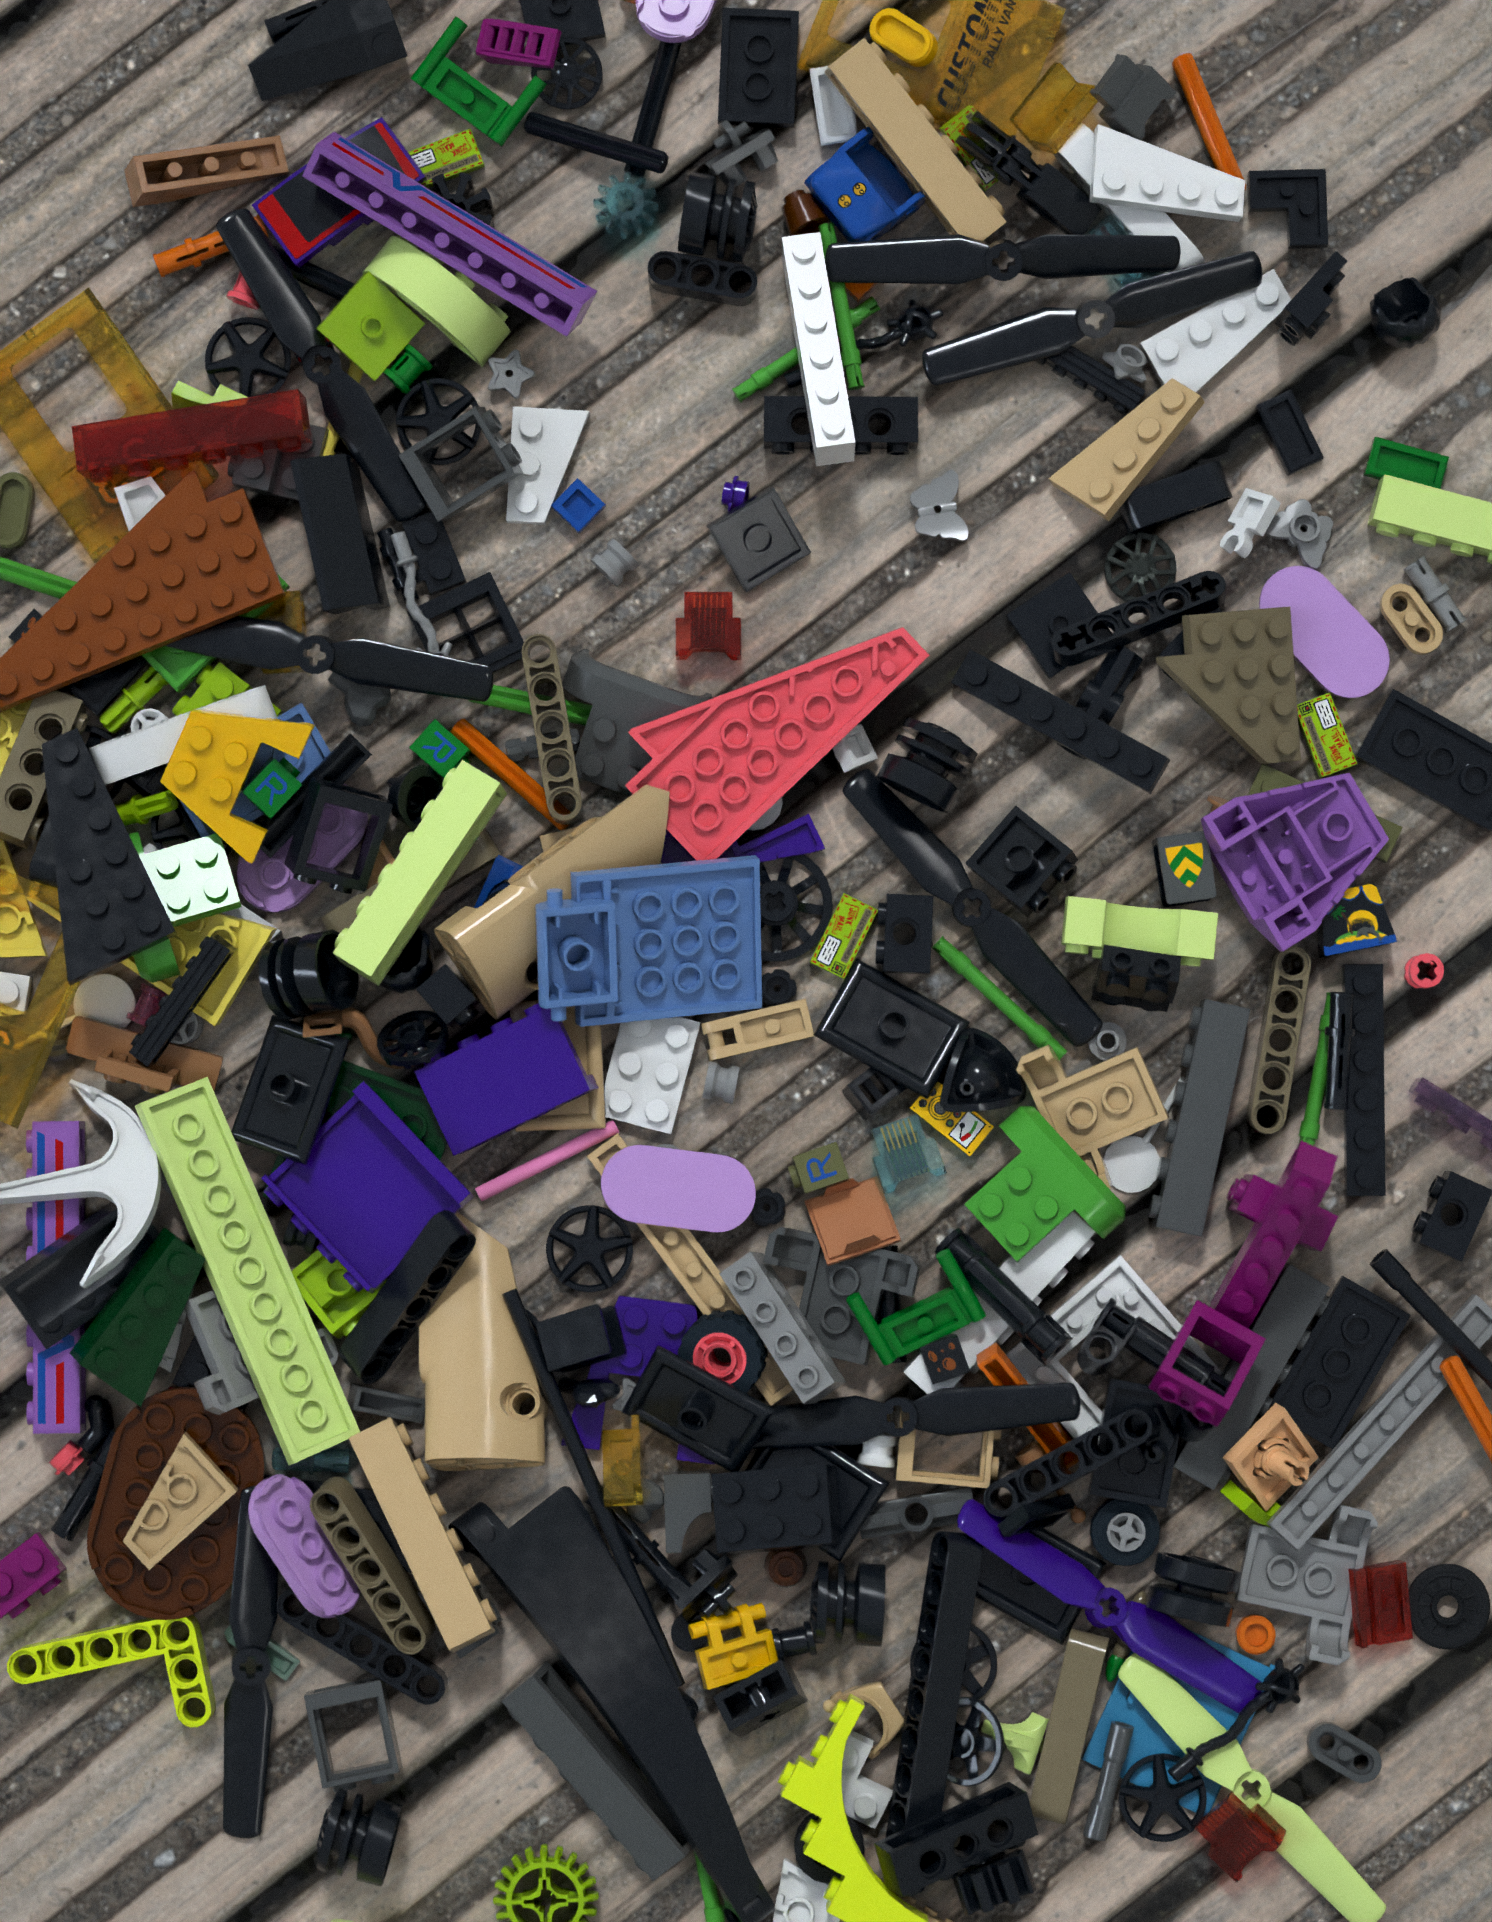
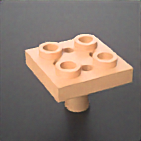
M1277 1403L1223 1456V1459L1251 1499L1264 1511H1267L1292 1485H1302L1303 1482L1298 1478L1301 1477L1307 1480L1309 1467L1319 1458L1287 1410Z

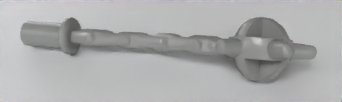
M405 531L394 533L390 537L399 560L396 562L397 567H403L406 573L404 586L406 608L411 617L420 624L427 637L428 652L450 657L452 644L446 642L442 650L439 651L436 631L430 620L423 615L415 602L416 569L414 562L418 560V557L412 554ZM417 647V648L415 649V650L423 651V650H422L421 648H419V647Z

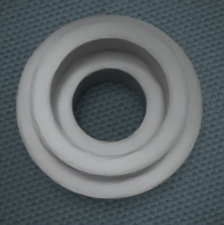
M1103 1022L1099 1033L1088 1042V1047L1095 1057L1107 1060L1124 1052L1127 1038L1119 1025L1112 1022ZM1104 1034H1111L1114 1037L1115 1043L1110 1049L1104 1048L1101 1045L1100 1040Z

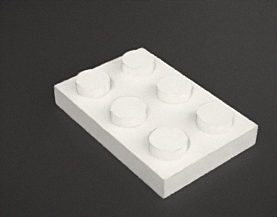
M682 1017L620 1023L604 1084L605 1117L672 1134L701 1022Z

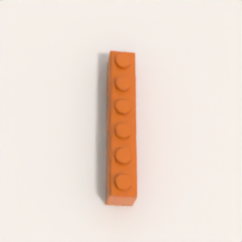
M997 1343L977 1354V1366L994 1386L1029 1384ZM1059 1422L1026 1426L1046 1453L1072 1440ZM1071 1451L1066 1453L1064 1463L1067 1469L1080 1462L1075 1453Z

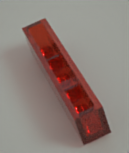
M298 389L71 426L77 472L90 479L93 483L111 481L114 479L113 475L128 473V476L132 477L145 476L151 473V469L165 467L166 470L171 471L182 470L189 467L188 463L202 460L204 464H219L226 461V456L241 454L242 458H256L264 455V450L278 448L280 452H292L300 450L302 448L301 444L312 443L307 400Z

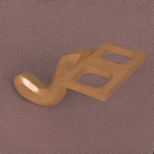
M350 1007L340 1011L324 1014L317 1013L304 1017L303 1038L342 1034L343 1026L350 1027L357 1033L363 1048L375 1062L387 1068L404 1069V1066L387 1065L386 1061L383 1060L377 1048L378 1037L363 1012ZM335 1024L331 1028L311 1029L315 1025ZM399 1050L391 1052L389 1054L395 1055Z

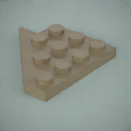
M1290 606L1183 615L1182 625L1185 654L1156 657V663L1260 764L1301 760Z

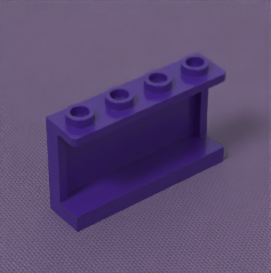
M537 1003L524 1010L527 1017L513 1023L511 1017L502 1020L490 1027L492 1034L482 1039H479L477 1034L456 1043L459 1050L447 1056L444 1051H440L431 1058V1062L427 1064L423 1062L425 1067L414 1071L453 1156L476 1148L599 1088L593 1074H586L562 1021L551 1020V1008H542Z

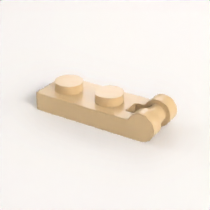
M806 999L701 1024L702 1033L707 1035L710 1049L707 1050L709 1061L814 1037ZM733 1028L737 1043L725 1045L722 1031Z

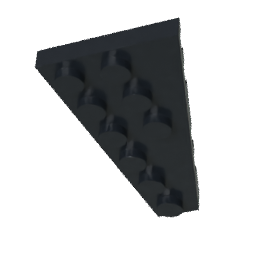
M78 728L42 744L67 980L70 986L177 935Z

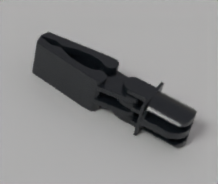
M976 111L972 117V121L976 125L968 123L963 129L966 137L959 135L955 143L983 164L982 170H987L1007 186L1013 184L1020 188L1016 195L1017 198L1064 234L1084 235L1102 208L1096 203L1089 202L1090 198L1051 164L1037 165L1031 158L1032 152L1015 139L1017 136H1008L979 111ZM1023 172H1025V173H1027L1028 175H1030L1029 178H1027L1026 175H1025Z

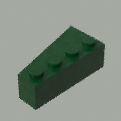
M164 1227L70 1351V1354L81 1366L141 1407L205 1258L192 1246Z

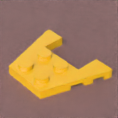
M193 709L188 716L160 782L243 859L252 864L258 855L268 830L232 814V810L263 742L299 759L315 725L307 722L297 723L281 721V719L245 717L238 714Z

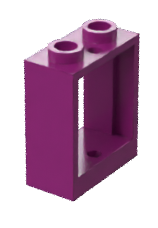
M1246 1174L1243 1176V1179L1236 1178L1226 1199L1231 1201L1228 1210L1256 1222L1276 1185L1254 1174ZM1318 1206L1297 1244L1312 1251L1322 1252L1339 1216Z
M1197 1300L1185 1318L1148 1388L1156 1392L1163 1400L1175 1403L1188 1410L1198 1420L1218 1427L1230 1409L1266 1339ZM1189 1335L1240 1363L1223 1397L1172 1368Z

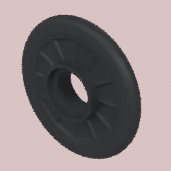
M1439 1564L1424 1570L1414 1579L1406 1595L1405 1613L1412 1631L1423 1642L1439 1649H1457L1473 1642L1485 1629L1490 1615V1599L1485 1585L1472 1571L1456 1564ZM1444 1596H1453L1458 1602V1610L1451 1617H1442L1438 1613L1437 1604Z

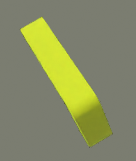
M194 1615L171 1620L147 1618L29 1644L15 1651L7 1662L8 1674L15 1682L30 1684L164 1654L175 1710L179 1721L188 1727H199L205 1724L216 1709V1700L201 1628ZM174 1621H182L188 1626L189 1637L187 1640L180 1641L172 1636L171 1625ZM142 1629L149 1633L151 1637L149 1648L141 1649L134 1644L133 1634L135 1630ZM97 1638H106L112 1643L113 1653L110 1657H102L96 1652L95 1642ZM60 1646L69 1647L74 1652L75 1660L73 1665L66 1666L58 1660L57 1651ZM21 1655H30L35 1659L36 1671L34 1674H27L21 1670L19 1666ZM189 1659L196 1664L198 1673L195 1678L187 1679L180 1674L179 1663L181 1660ZM198 1698L204 1702L206 1707L204 1716L195 1717L188 1712V1699Z

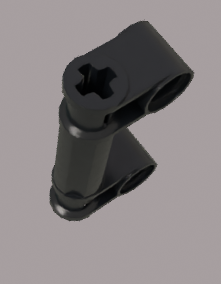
M960 1228L952 1231L938 1245L935 1253L938 1254L944 1249H950L971 1288L1018 1334L1022 1340L1021 1343L1044 1366L1073 1339L1049 1314L1041 1310L990 1259V1256Z
M1111 1298L1079 1349L1077 1362L1080 1368L1090 1375L1098 1376L1104 1374L1113 1364L1121 1350L1126 1348L1158 1370L1173 1339L1145 1321L1142 1317H1133L1116 1305L1117 1300ZM1184 1346L1172 1366L1173 1369L1222 1397L1230 1384V1381L1214 1371L1215 1367L1207 1363ZM1089 1348H1101L1106 1354V1359L1095 1358L1090 1353ZM1182 1408L1175 1420V1428L1178 1435L1189 1442L1203 1440L1214 1425L1204 1422V1426L1192 1424L1188 1418V1414L1191 1412Z

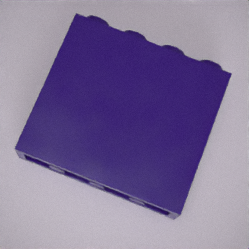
M363 1081L352 1091L355 1095L320 1127L307 1165L286 1159L270 1176L265 1174L261 1179L268 1185L263 1192L279 1208L285 1203L294 1213L290 1218L291 1222L305 1236L311 1231L320 1240L321 1243L316 1248L331 1264L338 1260L348 1270L343 1277L358 1292L365 1288L368 1292L373 1293L391 1276L423 1228L435 1214L443 1210H450L456 1214L474 1196L374 1090Z

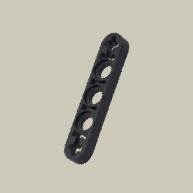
M1214 571L1200 572L1063 627L1052 636V657L1062 666L1078 665L1182 623L1183 615L1204 614L1220 607L1225 601V580ZM1207 587L1210 591L1215 590V593L1209 594L1207 590L1202 591V588ZM1169 599H1178L1184 603V606L1179 610H1168L1163 604ZM1134 613H1144L1149 617V620L1144 624L1138 625L1131 623L1128 618ZM1099 627H1109L1114 631V634L1109 638L1102 639L1096 637L1093 632ZM1068 643L1069 646L1075 647V649L1069 650L1067 647H1062V645Z

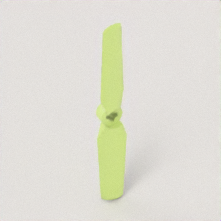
M1136 1653L1130 1655L1120 1667L1118 1672L1119 1679L1185 1754L1187 1753V1747L1195 1749L1201 1743H1205L1227 1732L1165 1670ZM1237 1739L1202 1757L1204 1765L1196 1766L1205 1777L1229 1789L1238 1805L1244 1809L1251 1810L1265 1840L1349 1922H1377L1386 1911V1904L1304 1810L1295 1803L1271 1791L1267 1778L1257 1769L1250 1768ZM1245 1780L1250 1783H1254L1256 1780L1259 1781V1784L1256 1786L1259 1794L1255 1798L1251 1795H1247L1244 1798L1241 1796L1244 1792L1241 1784Z

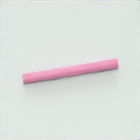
M614 1119L606 1122L605 1129H592L476 1187L475 1190L483 1202L620 1133Z

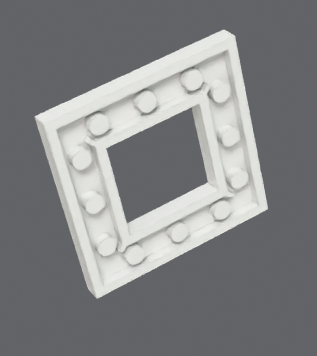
M1121 1255L1117 1256L1050 1315L1073 1339L1046 1366L1021 1341L1006 1353L1007 1357L1029 1384L1072 1383L1075 1385L1080 1397V1414L1078 1419L1060 1422L1074 1439L1099 1426L1102 1411L1062 1366L1059 1360L1088 1336L1093 1329V1324L1109 1300L1114 1298L1117 1300L1116 1305L1135 1318L1142 1317L1173 1340L1182 1326ZM1189 1335L1184 1347L1215 1367L1214 1371L1221 1375V1370Z

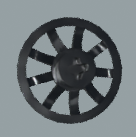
M805 855L784 858L777 881L770 880L763 863H760V882L762 884L760 886L761 930L765 925L771 926L773 952L761 950V960L778 962L797 958L810 951L820 941L831 920L833 902L829 883L820 867ZM795 860L804 865L812 875L791 887L786 883ZM819 883L823 896V905L798 901L797 895ZM796 912L822 915L820 923L812 936L794 917ZM787 923L804 943L794 949L782 952L781 925Z

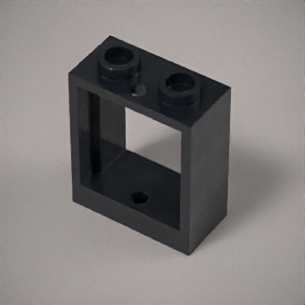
M312 776L284 864L294 874L293 878L298 881L313 885L316 884L317 880L330 883V888L347 894H351L353 889L365 892L393 804L384 795ZM325 802L371 814L353 874L307 863Z

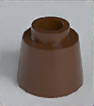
M797 190L784 198L785 204L782 207V212L790 236L819 232V225L829 222V218L812 194L805 193L804 190Z
M800 1549L769 1551L765 1557V1574L777 1586L785 1588L795 1586L802 1581L806 1574V1557Z

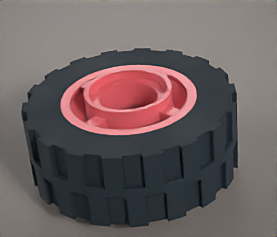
M716 1310L709 1315L701 1316L684 1334L681 1340L682 1344L678 1348V1356L745 1393L760 1378L767 1363L765 1358L768 1355L765 1344L747 1319V1316L743 1314L738 1315L731 1310L726 1312ZM723 1348L727 1350L731 1356V1362L724 1363L719 1361L715 1356L714 1349Z

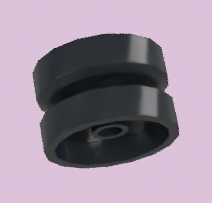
M1158 1552L1153 1571L1160 1578L1176 1584L1175 1586L1166 1584L1151 1585L1145 1605L1153 1610L1183 1619L1229 1627L1234 1607L1227 1600L1212 1596L1211 1594L1212 1592L1226 1595L1236 1593L1242 1573L1219 1565L1218 1562L1187 1554L1178 1555Z

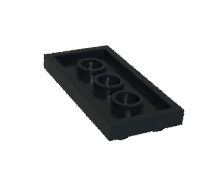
M1392 689L1357 750L1355 758L1485 831L1490 832L1492 830V743Z
M1344 1276L1340 1277L1330 1294V1301L1325 1311L1319 1318L1317 1317L1310 1329L1311 1334L1306 1344L1295 1355L1291 1362V1370L1284 1382L1278 1385L1269 1407L1270 1409L1275 1403L1284 1407L1300 1431L1331 1449L1339 1442L1411 1316Z

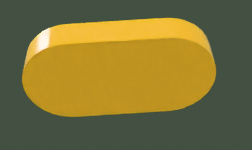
M893 8L883 9L873 17L870 23V35L882 48L913 67H923L934 59L938 43L936 37L928 29Z

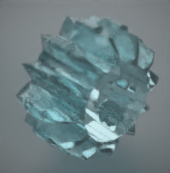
M625 172L624 182L619 183L614 174L609 176L612 188L600 184L598 192L603 197L593 200L594 208L601 210L596 215L597 222L604 223L609 221L606 225V232L608 234H612L617 227H620L622 239L627 238L629 228H633L637 236L642 235L640 222L651 227L654 224V219L648 213L658 212V203L650 201L656 196L655 189H644L646 179L643 176L639 177L633 184L630 172ZM623 199L624 203H626V199L632 200L633 210L629 211L626 208V212L620 211L619 201Z

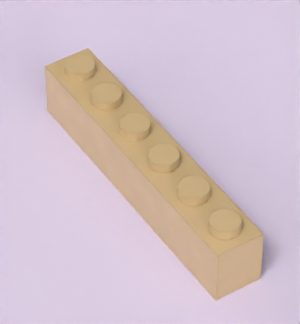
M863 38L829 65L824 73L864 125L870 127L875 139L916 192L922 191L924 193L926 205L950 235L960 234L984 241L1006 223V220L1003 218L1005 214L1004 208L994 196L987 197L979 187L982 181L976 171L970 165L964 167L955 156L958 150L952 140L945 134L940 136L931 125L935 121L928 109L921 103L918 106L908 95L911 89L899 73L893 75L884 64L887 58L875 42L869 44Z
M389 1417L349 1437V1441L448 1650L454 1653L496 1632L492 1622L497 1620V1616L488 1598L481 1601L475 1589V1586L481 1583L472 1564L464 1565L458 1553V1551L464 1549L461 1540L454 1528L447 1530L441 1516L447 1514L446 1509L437 1492L430 1495L424 1482L430 1479V1476L421 1458L414 1460L408 1446L414 1443L405 1424L397 1425Z

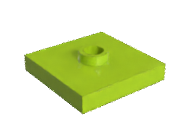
M366 271L316 329L371 380L376 381L425 323L369 271Z

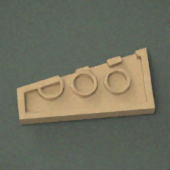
M1172 378L1048 479L1053 486L1107 521H1110L1205 402L1201 395Z

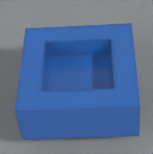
M577 478L551 507L580 534L606 505Z

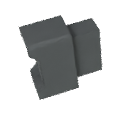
M1117 54L1115 61L1095 88L1091 89L1089 93L1104 106L1099 116L1113 130L1142 140L1145 136L1146 121L1163 99L1172 98L1176 90L1152 66L1135 64L1127 55Z

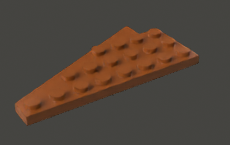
M195 470L189 472L0 657V713L286 597L246 491L242 488L209 502L198 473Z

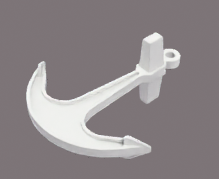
M71 1079L68 1084L77 1091L90 1110L112 1128L113 1142L109 1151L101 1159L91 1164L0 1184V1205L87 1197L106 1198L113 1202L118 1211L117 1222L114 1229L96 1251L80 1281V1286L87 1288L115 1268L134 1250L145 1235L156 1213L160 1198L161 1167L140 1118L128 1106L100 1089Z

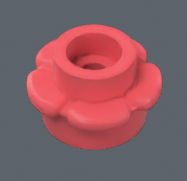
M70 1440L49 1462L57 1470L54 1474L59 1475L64 1471L69 1476L84 1461V1458L80 1455L83 1451L82 1447H78Z

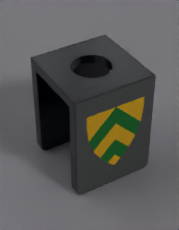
M1204 831L1158 837L1152 841L1163 907L1205 902L1216 897L1210 848Z

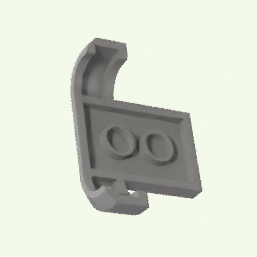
M214 1290L187 1300L184 1310L212 1374L194 1382L204 1409L213 1414L220 1415L258 1399L259 1395ZM324 1327L317 1330L331 1365L334 1366L339 1352L331 1333Z
M1339 1505L1333 1514L1327 1538L1311 1536L1298 1551L1294 1550L1271 1527L1250 1523L1240 1570L1242 1574L1234 1599L1309 1616L1306 1636L1307 1658L1332 1665H1340L1350 1657L1348 1636L1369 1538L1372 1531L1377 1529L1378 1522L1370 1511Z

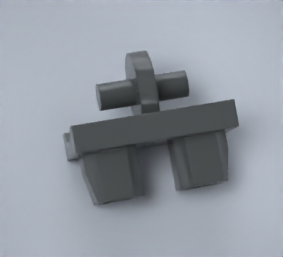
M725 120L719 124L723 135L712 142L717 151L729 144L731 147L705 162V165L710 173L718 175L726 187L731 178L737 180V187L748 179L738 163L739 161L750 155L759 171L768 168L778 161L774 147L771 144L775 138L770 129L765 130L762 127L740 141V137L750 132L747 123L744 121L733 128Z

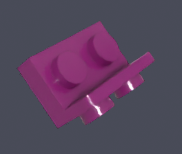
M40 1532L34 1534L0 1560V1619L8 1614L13 1620L31 1606L27 1599L39 1590L44 1596L62 1582L58 1575L67 1568Z

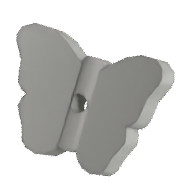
M949 470L943 476L933 479L930 485H922L910 495L911 506L918 510L919 518L915 523L917 534L931 538L939 535L942 539H954L961 542L967 539L969 534L967 525L955 513L957 504L953 499L958 491L959 479L958 474L954 470ZM939 507L941 511L936 513L934 508Z
M1299 499L1273 517L1264 535L1273 539H1288V544L1291 547L1297 546L1304 565L1316 570L1321 565L1322 555L1327 547L1326 542L1330 539L1333 521L1328 516L1318 517L1317 513L1312 512L1311 504L1307 500ZM1300 527H1304L1306 532H1302Z

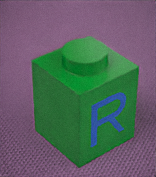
M436 719L429 724L409 747L414 754L443 779L452 768H457L462 760L471 764V761L467 759L472 754L470 749Z
M270 757L244 784L241 793L266 817L271 819L303 784L296 779L300 772L287 759L283 757L278 762L275 758Z

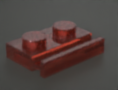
M1394 1560L1367 1565L1359 1569H1348L1355 1645L1367 1648L1369 1645L1374 1644L1383 1645L1413 1639L1406 1562Z

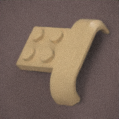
M1050 1045L1021 1056L1016 1070L1027 1084L1039 1113L1108 1188L1112 1187L1111 1179L1099 1148L1169 1118L1138 1046L1068 1077Z

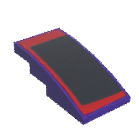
M381 117L346 138L421 184L427 179L384 118ZM307 164L252 204L287 255L299 268L329 244L332 246L337 245L363 223L368 226L374 221L359 210L302 177Z

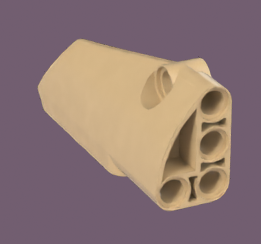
M644 785L603 817H593L583 822L510 877L508 880L509 886L478 908L465 906L434 929L437 939L480 1003L493 1018H500L534 991L538 990V974L533 980L529 981L526 971L532 962L535 961L537 963L535 906L538 903L547 901L548 889H562L563 900L571 899L570 872L661 863L668 819L669 791Z
M457 1212L455 1215L475 1236V1246L419 1325V1371L421 1380L425 1383V1463L440 1471L545 1465V1419L549 1408L547 1401L541 1395L537 1375L502 1296L503 1293L515 1288L517 1289L509 1249ZM534 1398L535 1407L533 1411L529 1414L521 1415L519 1410L521 1403L525 1399Z

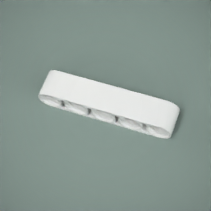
M1081 123L1052 148V152L1062 167L1090 197L1094 133L1085 124ZM1096 203L1123 235L1177 237L1181 247V256L1175 270L1205 263L1197 247L1165 212ZM1160 271L1158 273L1160 275L1171 271Z
M265 685L195 709L238 714L245 717L278 719ZM191 711L89 748L104 784H110L168 763Z

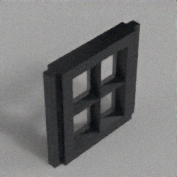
M491 572L419 605L423 615L430 620L431 624L455 613L464 631L439 643V651L442 650L446 642L454 645L467 639L476 656L469 660V662L487 665L493 673L522 659L524 641ZM488 597L496 616L470 628L462 609ZM407 611L426 652H428L427 637L420 624ZM500 623L509 642L483 654L474 635Z

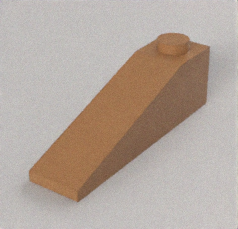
M279 135L133 156L124 172L133 207L176 201L288 174L289 170Z

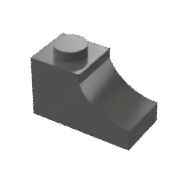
M711 1470L664 1472L666 1553H682L683 1538L689 1525L702 1513L712 1512L713 1489Z

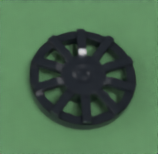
M427 1010L411 1011L394 1018L383 1027L377 1038V1048L387 1065L404 1066L405 1069H410L413 1065L431 1062V1058L440 1051H444L449 1037V1030L447 1024L437 1013ZM424 1020L433 1022L427 1028L423 1025ZM440 1026V1028H441V1031H440V1032L430 1034V1033L433 1032L437 1027ZM399 1027L398 1031L396 1032V1035H391V1033ZM386 1041L397 1042L395 1045L385 1047ZM399 1050L395 1055L389 1054L391 1052Z

